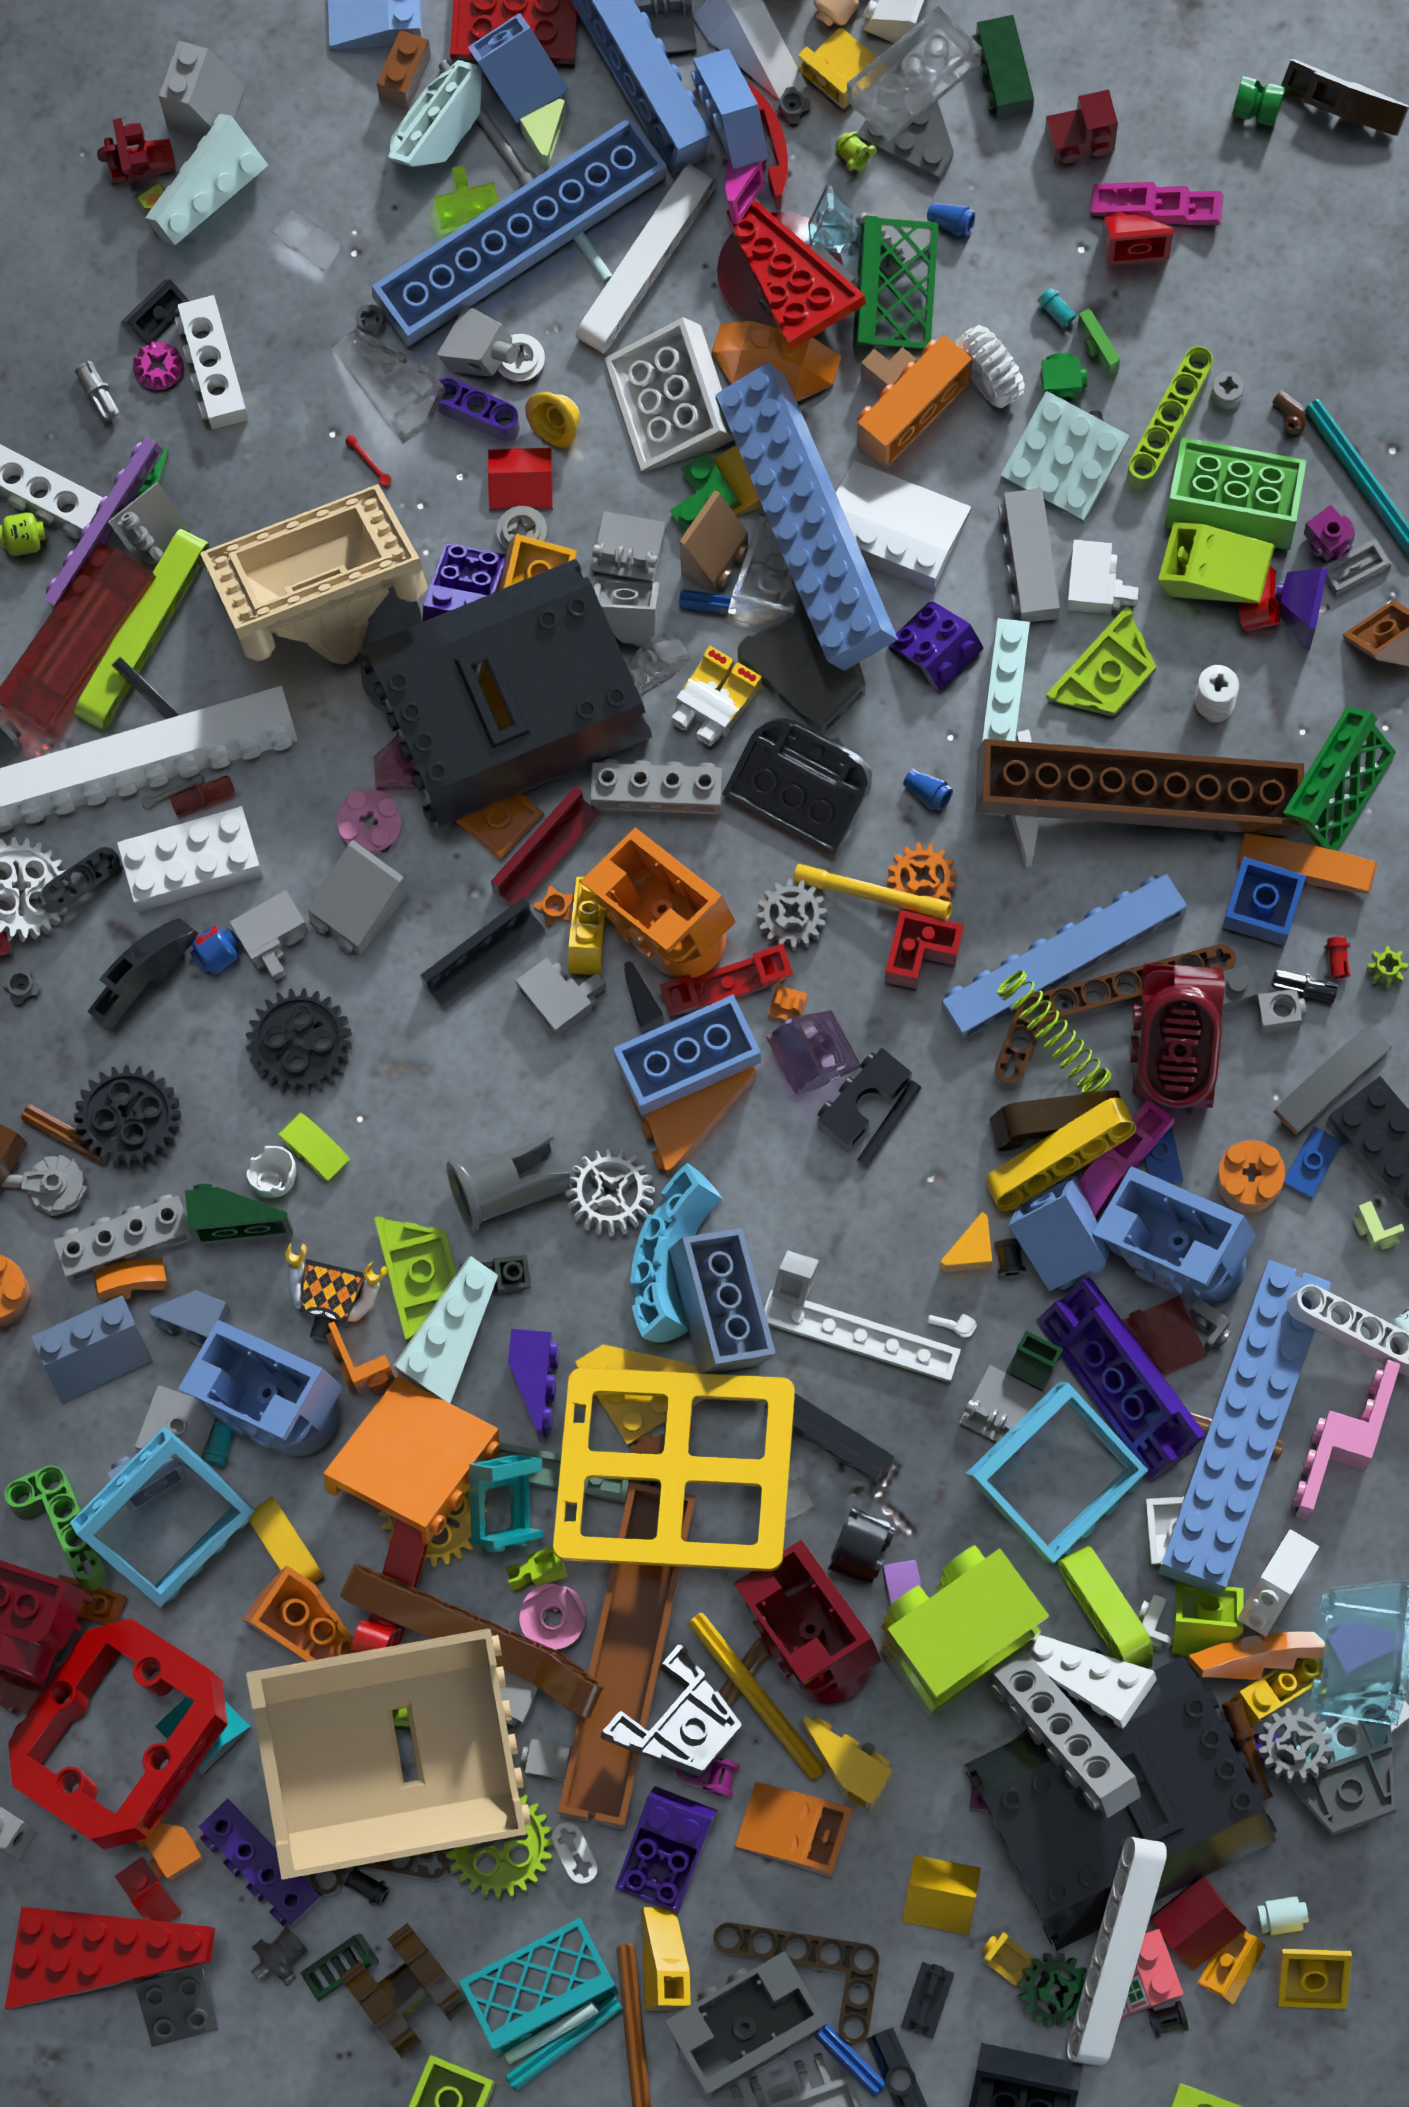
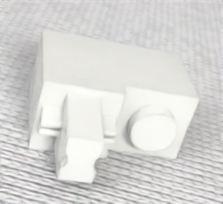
M1074 540L1067 611L1111 615L1112 610H1120V605L1137 606L1139 588L1122 585L1123 581L1115 579L1117 555L1111 554L1112 543Z

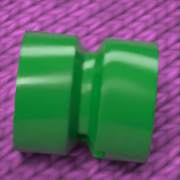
M1243 76L1232 116L1246 120L1254 116L1258 123L1275 127L1285 87L1271 83L1263 87L1259 80Z

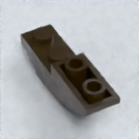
M1296 59L1290 60L1281 84L1282 87H1285V92L1303 99L1304 103L1349 121L1398 136L1409 108L1406 104L1355 82L1349 83Z

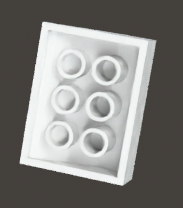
M682 317L604 358L641 471L646 472L701 455L706 451L711 452L734 440L716 397V394L722 391L701 325Z
M854 461L839 486L836 495L866 565L935 592L971 511V506Z

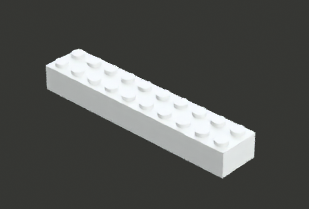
M282 685L0 768V833L11 830L13 825L19 823H37L43 820L46 815L70 813L75 810V807L80 805H98L106 801L107 797L117 794L119 796H128L134 794L141 787L148 785L150 787L162 786L168 782V779L178 776L189 778L197 775L199 770L205 768H223L229 765L232 760L239 758L249 760L260 756L261 752L274 749L278 751L289 748L298 739Z

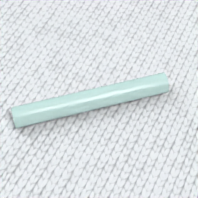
M584 232L578 234L573 240L601 282L604 283L610 280L612 277L611 272Z
M593 2001L587 2003L504 2053L507 2062L510 2065L514 2064L598 2014L596 2005Z

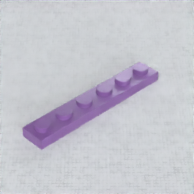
M145 437L142 443L139 442L133 448L130 456L131 460L125 470L122 469L115 477L114 488L109 496H105L100 501L97 507V515L91 524L89 523L83 528L77 547L66 555L63 561V569L58 577L53 578L49 582L44 600L60 611H64L114 530L108 521L133 501L164 450L156 442Z

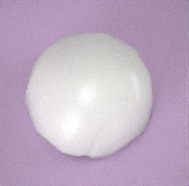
M266 1146L258 1157L251 1158L246 1172V1180L251 1191L263 1198H275L286 1194L293 1187L297 1173L292 1154L283 1147Z

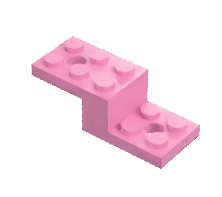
M1387 1360L1383 1369L1377 1367L1368 1392L1373 1394L1374 1397L1373 1400H1367L1360 1420L1331 1410L1326 1419L1319 1418L1311 1443L1317 1446L1315 1450H1309L1301 1475L1307 1476L1305 1482L1300 1481L1291 1505L1297 1507L1296 1518L1308 1521L1314 1509L1329 1459L1364 1471L1366 1470L1375 1450L1400 1363Z

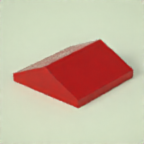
M551 447L488 449L489 511H507L517 506H527L535 510L553 509Z

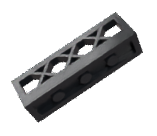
M523 897L420 975L422 984L443 1010L544 934L545 928L532 914L530 904Z
M795 1393L792 1433L876 1486L893 1461L894 1455ZM766 1403L764 1415L768 1417V1404Z

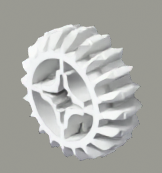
M980 325L970 328L961 334V337L956 340V345L972 358L970 380L984 398L989 400L993 406L1003 408L1006 405L1009 406L1018 400L1024 393L1025 384L1023 376L1020 374L1019 367L1013 360L1014 358L1009 354L1008 349L1004 347L1001 340L997 339L995 334L990 332L988 328Z
M607 1148L606 1157L601 1158L599 1151L595 1150L593 1152L595 1161L591 1162L589 1158L584 1156L582 1163L585 1168L573 1167L574 1174L579 1178L570 1177L573 1188L566 1190V1197L574 1200L568 1203V1208L570 1211L578 1210L574 1215L576 1222L587 1218L583 1225L585 1230L591 1229L595 1224L596 1235L600 1236L603 1233V1229L608 1228L609 1237H614V1228L620 1227L621 1233L625 1235L628 1233L626 1224L630 1223L635 1229L639 1227L636 1216L641 1219L647 1218L648 1213L642 1207L652 1208L654 1205L653 1200L647 1197L655 1194V1188L646 1186L653 1181V1177L651 1174L643 1175L647 1170V1166L644 1163L634 1167L637 1162V1156L632 1155L626 1161L625 1150L621 1149L618 1152V1156L613 1157L612 1149ZM615 1169L626 1173V1175L620 1174L617 1177L611 1178L602 1171ZM592 1177L598 1190L592 1196V1200L586 1204L583 1192L588 1180ZM634 1181L637 1185L638 1193L633 1205L629 1208L626 1205L623 1194ZM603 1184L611 1191L616 1189L618 1201L609 1194L605 1196ZM610 1207L616 1210L619 1215L605 1216L594 1211Z

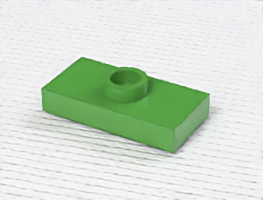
M1089 309L1079 313L1078 327L1085 337L1084 345L1091 357H1097L1108 377L1118 373L1120 357L1096 317Z

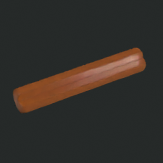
M28 1105L21 1115L23 1122L99 1164H104L100 1162L101 1152L91 1156L89 1154L90 1145H81L83 1135H77L76 1129L32 1105Z

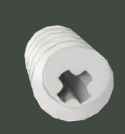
M1214 665L1206 668L1199 677L1195 695V706L1197 711L1209 722L1218 723L1224 721L1234 710L1239 691V682L1231 669L1221 665Z

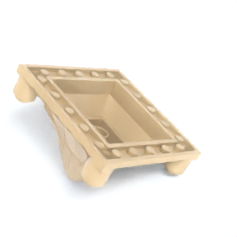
M379 484L200 553L214 590L219 594L233 624L244 655L255 661L264 660L272 654L276 647L272 633H276L279 637L307 643L308 646L332 663L347 664L353 661L360 652L369 624L368 619L387 596L390 587L394 586L397 597L407 602L419 600L428 589L420 558Z

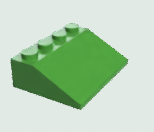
M1181 437L1164 527L1172 528L1173 522L1204 524L1272 543L1274 548L1290 550L1307 460Z

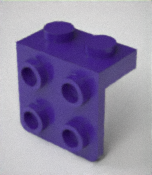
M933 601L923 606L896 633L898 640L890 644L892 650L920 666L930 685L939 692L984 649L970 623Z

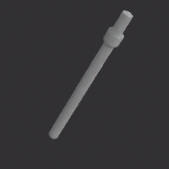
M444 60L438 67L444 73L452 69V64L449 60ZM480 105V114L476 120L519 177L518 183L520 186L523 187L537 178L533 171L527 169L482 105Z

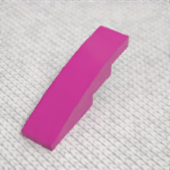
M1154 182L1093 184L1090 213L1094 216L1109 217L1111 214L1124 212L1128 215L1137 214L1162 224L1221 225L1224 195L1221 191H1190L1188 186L1157 187Z

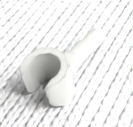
M965 1314L961 1315L957 1323L932 1315L928 1319V1323L953 1330L962 1338L970 1337L977 1327L975 1320Z

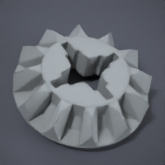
M513 507L507 510L498 520L496 533L503 549H508L509 541L514 536L513 533L518 531V521H521L525 529H531V531L526 533V537L541 541L547 538V524L544 517L531 507Z

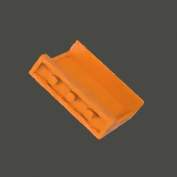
M397 1376L323 1473L325 1491L336 1497L341 1490L352 1494L421 1531L422 1542L427 1545L434 1535L438 1536L442 1532L446 1524V1518L451 1511L458 1510L463 1503L465 1493L470 1487L469 1464L496 1459L501 1449L499 1429Z

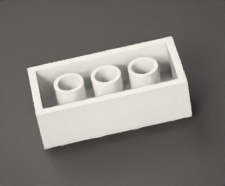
M242 806L117 842L138 913L263 877Z

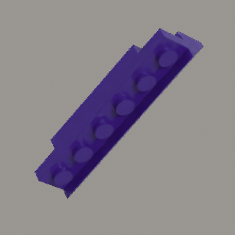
M1091 1277L1082 1279L1063 1299L1055 1301L1036 1320L1051 1342L1063 1349L1062 1357L1131 1452L1148 1469L1147 1474L1151 1479L1158 1477L1193 1453L1192 1449L1207 1436Z

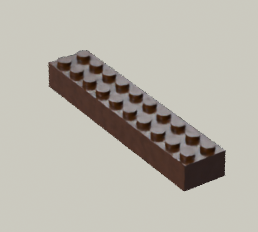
M984 739L977 749L976 812L1295 836L1302 827L1298 822L1289 820L1283 812L1304 779V763Z

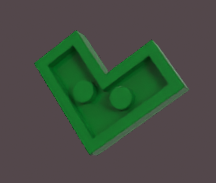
M707 451L680 468L696 492L670 510L684 534L714 491L722 495L732 510L741 505L739 499Z

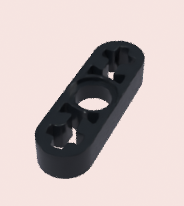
M108 847L98 848L55 877L38 894V902L41 908L49 913H58L109 879L120 866L118 854ZM100 859L109 860L110 864L107 867H102L94 874L92 868L96 866ZM72 873H82L87 879V886L84 888L76 887L71 881ZM64 887L67 892L58 901L53 900L51 902L48 896Z

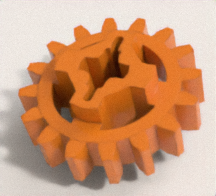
M919 842L916 843L915 851H911L909 847L905 846L903 851L904 857L898 854L894 855L893 861L896 865H889L888 873L893 876L887 878V886L894 887V890L917 896L929 895L928 897L950 902L951 895L948 891H956L957 884L951 880L956 879L958 873L957 870H949L954 865V860L952 858L944 860V849L935 853L933 852L934 845L930 843L927 850H923ZM925 859L926 861H917V862H916L915 860ZM939 868L942 870L944 875L943 884L940 883L941 880L936 877ZM901 873H904V877L909 880L906 888L901 883ZM925 874L928 875V881L922 879L920 882L916 881L917 876L923 877Z

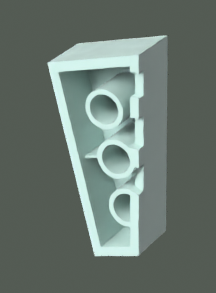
M218 115L208 134L204 135L197 144L198 148L188 161H185L179 170L180 173L172 184L167 186L145 217L164 243L176 245L268 166L267 162L232 116Z
M467 1257L392 1367L431 1394L451 1403L498 1275L473 1257Z

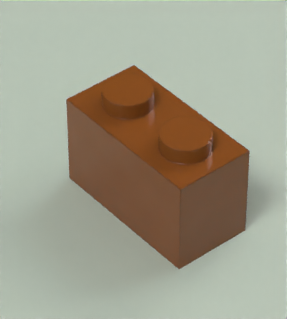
M399 30L377 81L380 100L409 109L431 58L428 39Z

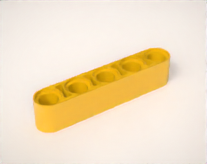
M1110 1098L997 1167L988 1174L985 1180L997 1208L1001 1211H1010L1019 1207L1113 1149L1135 1133V1122L1121 1098Z

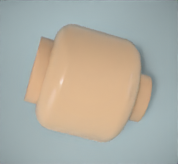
M814 0V6L819 11L816 17L828 27H831L833 23L844 26L858 9L859 0Z

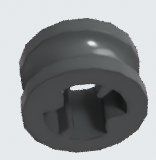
M373 304L362 306L356 314L357 327L362 334L375 336L383 330L385 319L382 310L378 306ZM375 315L377 323H369L366 326L364 317L371 318Z

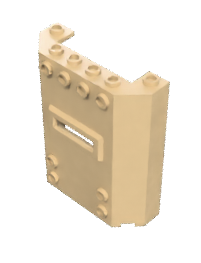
M490 1628L246 1673L282 1880L526 1835L525 1826L531 1825L528 1804L521 1805L518 1788H523L524 1785L521 1768H514L512 1755L518 1754L515 1734L508 1735L506 1721L512 1720L509 1700L502 1701L500 1688L506 1687L503 1666L496 1667L495 1656L502 1655L498 1635L492 1636ZM407 1708L419 1776L418 1780L404 1782L392 1716V1710Z

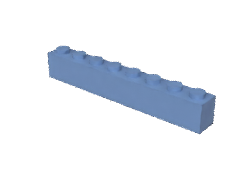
M1168 874L1159 878L1157 875L1151 876L1141 883L1140 889L1133 893L1125 891L1113 899V904L1105 909L1097 907L1084 916L1085 920L1076 925L1073 922L1064 925L1056 932L1058 935L1046 941L1045 938H1042L1033 943L1028 948L1030 951L1020 957L1017 954L1011 955L1001 962L1002 967L993 972L985 970L975 976L973 983L965 988L957 986L944 995L945 999L942 1000V1010L960 1040L967 1039L1017 1010H1010V1008L1018 999L1030 991L1031 983L1021 986L1014 995L1005 1001L997 995L1000 985L1014 973L1025 971L1027 974L1025 981L1034 982L1033 991L1045 992L1055 989L1184 916L1187 904ZM1017 980L1011 983L1006 989L1012 986Z

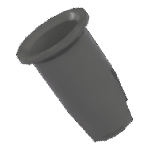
M547 1133L544 1137L462 1166L453 1160L446 1164L448 1180L455 1203L465 1225L471 1233L478 1232L482 1221L572 1189L569 1172L531 1174L519 1178V1174L552 1152L550 1141L554 1140V1137L550 1133Z

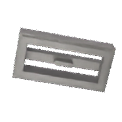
M1374 538L1351 550L1341 559L1336 558L1320 568L1328 569L1326 583L1328 586H1331L1333 589L1332 593L1337 597L1390 569L1392 564L1377 539ZM1373 549L1376 552L1335 575L1331 573V571ZM1378 560H1381V563L1365 570L1364 572L1348 579L1347 581L1341 584H1338L1340 580L1356 573L1357 571L1373 564Z

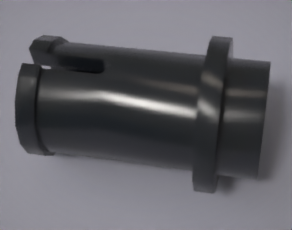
M356 1867L350 1872L344 1884L346 1888H350L367 1898L372 1906L374 1904L381 1906L390 1892V1888L386 1886L385 1881L378 1882L359 1871Z

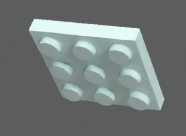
M1046 391L1004 467L1001 476L1026 490L1042 488L1043 497L1046 501L1085 521L1131 436Z

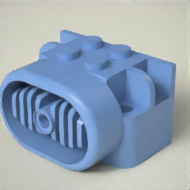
M1132 1166L1092 1233L1093 1236L1106 1241L1112 1252L1124 1257L1129 1266L1136 1269L1135 1274L1140 1278L1152 1282L1188 1302L1194 1303L1200 1297L1209 1305L1227 1299L1239 1288L1246 1273L1245 1256L1256 1238V1234L1244 1215Z
M217 1320L178 1389L198 1399L204 1407L213 1411L212 1415L225 1422V1426L239 1435L246 1433L251 1436V1439L262 1446L271 1447L284 1454L305 1456L320 1450L335 1434L340 1418L337 1398L343 1386L323 1368L223 1321Z

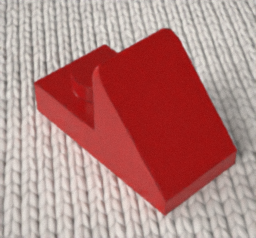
M143 1856L114 1876L144 1920L170 1922L182 1913Z

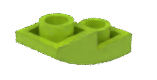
M299 1113L277 1134L298 1159L303 1158L324 1182L329 1181L350 1160L346 1153L303 1113Z

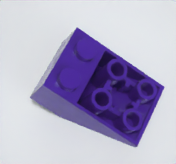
M445 542L423 604L422 622L498 591L506 554Z
M511 1329L508 1357L510 1371L540 1443H545V1435L552 1434L553 1427L552 1408H548L549 1401L555 1402L556 1382L555 1375H552V1369H558L560 1349H558V1342H553L552 1332Z
M654 1786L646 1799L615 1889L679 1913L718 1810Z

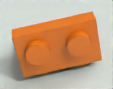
M335 1322L329 1323L331 1333L326 1334L335 1359L343 1358L344 1360L343 1363L338 1365L348 1389L356 1388L359 1397L371 1391L372 1394L386 1391L390 1383L395 1380L386 1355L354 1368Z

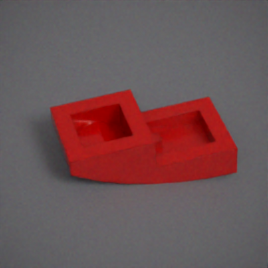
M170 139L149 140L146 143L138 144V147L130 148L131 153L146 150L151 170L135 174L136 180L175 170ZM119 160L117 161V169L110 170L108 168L111 183L126 182L125 173L122 172Z

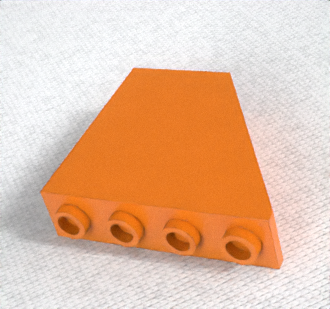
M754 1066L644 1115L645 1121L640 1123L646 1140L653 1139L656 1151L651 1153L658 1171L664 1169L667 1178L673 1176L755 1081ZM630 1093V1097H631L632 1103H633V1105H634L635 1110L637 1111L638 1108H637L636 1103H635V1101H634V1099H633V1097H632V1095H631V1093Z

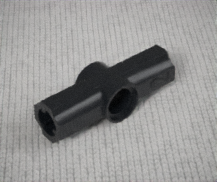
M894 2028L883 2030L867 2038V2044L894 2106L928 2107ZM897 2072L907 2074L910 2078V2086L903 2091L894 2089L890 2081L892 2075Z

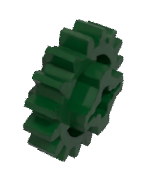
M1057 1952L1055 1959H1053L1051 1953H1043V1962L1038 1958H1032L1031 1963L1034 1968L1032 1970L1023 1968L1021 1971L1027 1978L1025 1981H1017V1985L1024 1988V1993L1017 1995V1999L1026 2000L1027 2002L1022 2011L1024 2013L1034 2012L1032 2021L1039 2023L1044 2018L1045 2027L1052 2028L1054 2021H1056L1058 2027H1066V2018L1074 2022L1075 2012L1077 2011L1085 1983L1082 1976L1086 1973L1087 1969L1085 1967L1075 1968L1077 1959L1070 1957L1065 1962L1064 1953ZM1058 1967L1066 1970L1072 1979L1062 1977L1061 1970H1058ZM1041 1974L1042 1977L1040 1981L1038 1982L1037 1986H1034L1037 1977ZM1054 1984L1060 1986V1991L1055 1992V1996L1049 1994V1989L1054 1988ZM1072 1994H1074V1998L1071 2004L1068 2006L1067 2003L1071 1998ZM1036 2001L1047 2003L1048 2010H1051V2013L1043 2010Z

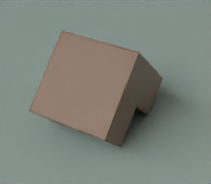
M903 347L890 360H887L877 350L873 349L861 362V378L877 392L881 393L888 384L894 385L901 378L902 370L910 362L916 363L917 359Z

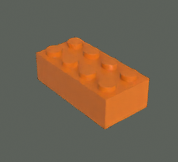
M944 334L937 341H930L921 353L923 356L916 363L910 362L902 370L901 378L894 385L888 384L878 397L880 400L873 407L867 406L857 418V446L883 469H886L970 383L972 358Z

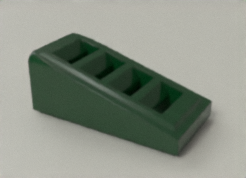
M361 1933L352 1936L300 1972L318 2002L345 1985L341 1978L335 1979L327 1963L331 1962L339 1976L342 1975L347 1969L338 1956L343 1954L351 1967L358 1962L350 1949L352 1947L357 1951L363 1961L362 1964L367 1970L379 1962ZM318 1969L329 1984L326 1988H324L315 1974V1971Z

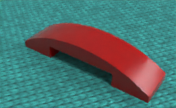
M747 83L758 103L761 121L765 124L776 166L768 168V183L775 208H781L785 199L788 182V154L784 133L777 115L769 102L751 83Z
M784 944L753 953L752 958L706 972L695 978H692L689 974L659 984L669 1016L700 1010L731 995L738 999L791 977L794 974Z

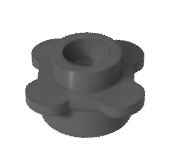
M787 87L780 100L774 101L773 104L774 111L782 113L791 124L797 123L803 111H807L810 108V100L804 98L794 87ZM794 103L795 106L791 108L789 107V104Z
M21 967L2 979L3 988L8 989L11 994L10 1000L16 1005L22 1004L23 1000L30 995L36 996L40 991L39 984L33 981L31 970L27 967ZM23 983L24 987L18 988V984Z

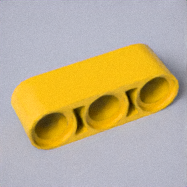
M273 1496L253 1508L255 1512L251 1515L249 1523L280 1571L287 1565L312 1583L324 1577L317 1563Z

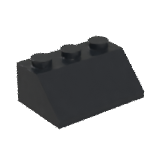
M981 2043L969 2107H1075L1083 2064Z

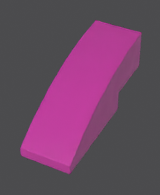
M728 158L725 172V189L732 224L738 225L764 186L765 181L762 168L767 160L733 169Z

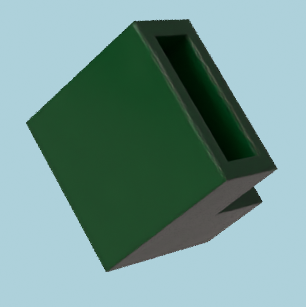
M1026 1330L1006 1373L1044 1392L1062 1357L1063 1349Z

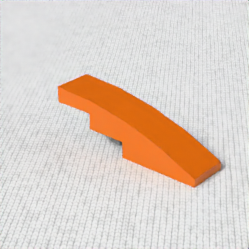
M1247 833L1244 834L1237 864L1241 867L1243 857H1247L1307 875L1305 881L1309 886L1370 894L1377 867L1376 861L1344 852Z
M1280 1632L1268 1634L1266 1637L1256 1635L1221 1643L1189 1655L1187 1662L1201 1677L1261 1680L1264 1668L1294 1670L1297 1658L1326 1659L1330 1647L1315 1632Z

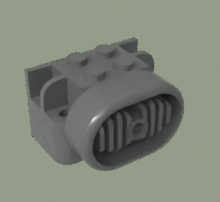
M785 1951L749 1972L742 1968L727 1978L726 1986L717 1990L714 1985L697 1995V2003L665 2021L681 2058L706 2100L782 2059L791 2050L825 2030L826 2020ZM740 2027H746L749 2031L742 2032Z

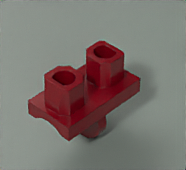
M122 118L113 119L117 145L113 143V138H105V146L97 151L98 160L108 163L110 170L117 169V161L120 160L126 182H136L135 174L151 170L147 151L141 150L131 153L130 146L146 143L144 129L141 123L125 125Z

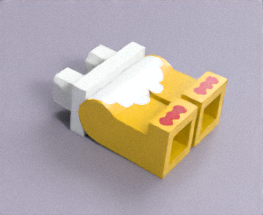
M709 645L699 666L676 697V708L672 715V724L686 731L693 719L702 724L697 732V738L706 745L712 746L720 736L726 738L730 729L761 689L762 676L738 662L734 666L732 658Z

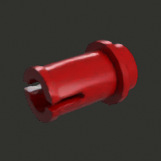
M1346 937L1328 938L1327 944L1324 945V950L1328 951L1330 979H1343L1351 976L1347 951L1350 948V943H1347Z

